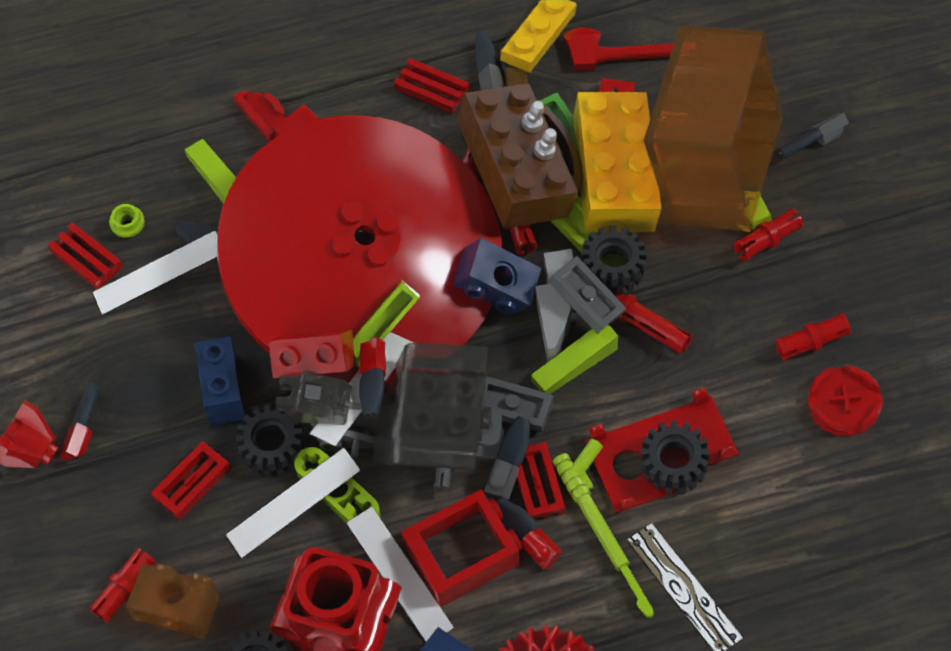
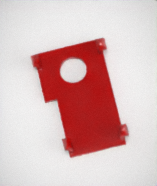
M705 387L691 392L693 395L692 403L607 433L602 423L588 428L590 439H595L603 446L593 460V463L615 514L671 495L665 493V487L661 486L659 491L653 488V481L649 483L646 481L645 472L636 479L627 480L618 476L613 469L615 458L623 452H634L641 456L644 437L648 438V432L652 428L658 431L660 423L665 422L668 428L671 427V421H678L677 427L683 428L684 422L691 424L690 431L693 432L695 428L700 430V438L705 437L708 442V466L738 456L739 453L712 396L708 395ZM590 439L585 440L586 445ZM668 447L662 451L660 459L666 467L678 469L688 463L689 455L682 448Z

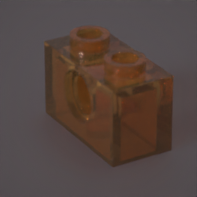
M142 564L126 607L134 620L205 639L220 600V595L213 581L204 575L191 574V577L178 574L174 568L164 564H156L155 567ZM183 593V597L178 602L166 603L172 594Z

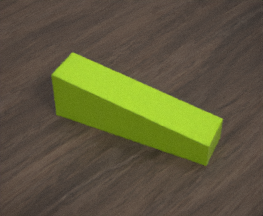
M201 139L185 149L187 158L224 204L229 189L236 177L209 145Z
M403 280L353 337L355 361L358 367H360V344L376 337L384 340L420 298V295Z
M607 326L599 334L591 329L531 374L532 383L539 391L549 394L553 393L618 350V335L610 326Z

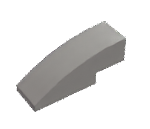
M572 249L544 253V272L547 284L535 286L536 306L547 362L562 352L571 327L574 310L548 281L554 273L573 259Z

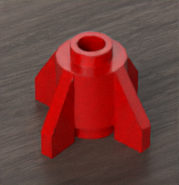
M26 400L19 408L15 419L0 437V464L5 467L37 469L41 464L48 466L59 447L54 445L57 437L54 436L39 409Z

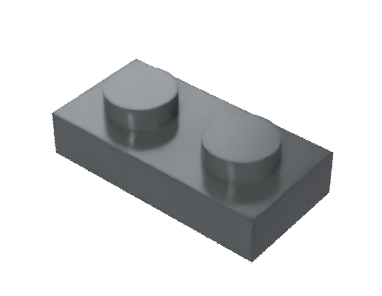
M578 256L554 273L548 281L597 334L614 322L627 309Z
M483 375L472 409L498 411L502 416V422L512 424L517 416L524 417L530 420V430L543 433L554 399L552 394Z

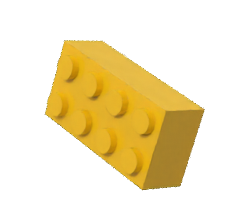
M578 92L573 113L575 144L581 167L580 191L585 232H598V228L605 227L606 232H610V226H617L616 232H621L623 227L628 228V232H655L662 208L647 92Z

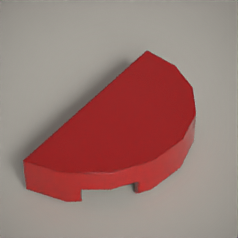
M245 90L233 95L235 104L268 143L275 138L272 127L285 119V112L280 101L268 92H264L265 94L250 93L249 90Z

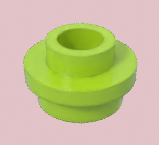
M130 204L117 206L112 211L109 220L112 232L122 238L137 235L143 229L145 223L141 210ZM126 221H132L129 224L123 225Z

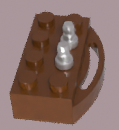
M529 83L465 93L457 121L503 228L568 218L578 195L581 167L574 141L562 122L551 110L535 98ZM559 146H560V148H561V150H562V152H563V154H564V156H565V159H566V161H567L569 170H568V168H567V166H566V164H565V162H564V159H563V157H562V154H561V151H560V149H559Z

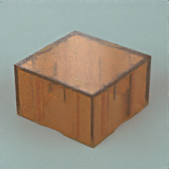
M680 25L643 140L669 223L751 232L753 219L783 120L777 88L773 81L771 61L764 31Z

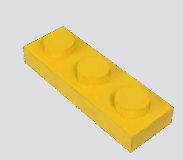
M541 0L501 50L500 61L530 73L575 15L577 3L570 0Z

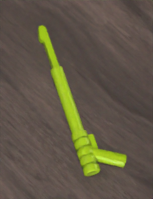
M591 438L574 463L569 455L564 453L554 458L552 464L569 494H571L572 499L579 505L617 571L621 570L638 599L637 607L647 618H652L654 615L653 608L628 568L630 562L590 496L591 492L589 490L593 488V484L587 476L586 470L603 448L598 441Z

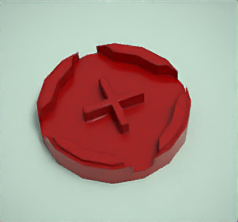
M844 365L843 368L834 369V367L825 369L815 377L809 389L808 409L813 420L823 430L836 436L852 437L865 433L876 424L882 411L883 398L878 382L868 372L855 366Z

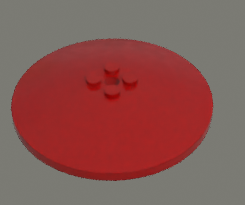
M362 115L336 116L307 122L286 131L263 146L246 163L230 187L223 204L218 226L217 262L226 297L235 315L255 341L269 353V341L283 335L352 329L354 337L403 280L420 295V298L391 330L392 333L413 342V345L384 381V385H390L414 379L434 370L459 352L475 335L484 322L492 304L482 299L478 300L468 297L463 290L453 286L454 279L466 246L483 238L502 248V241L495 211L483 186L470 168L448 147L430 135L397 121ZM358 231H367L373 236L374 242L369 245H361L355 240L354 234ZM356 365L346 372L307 376L347 386L360 367Z

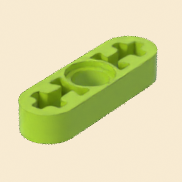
M308 447L301 450L294 461L298 478L301 480L313 471L311 468L306 471V462L309 461L314 464L318 461V466H320L330 457L316 447ZM352 477L344 482L348 486L345 495L338 498L326 495L321 499L345 523L357 517L355 508L350 504L353 499L355 504L363 511L372 507L381 519L377 501Z

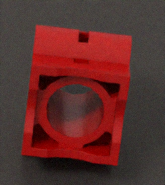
M312 547L307 549L303 555L296 557L284 589L286 592L281 596L270 625V630L274 634L288 639L291 648L299 651H380L388 630L387 623L391 622L402 587L390 579L380 577L377 567L370 562ZM338 598L348 599V602L340 608L333 610L321 609L323 605L331 600Z

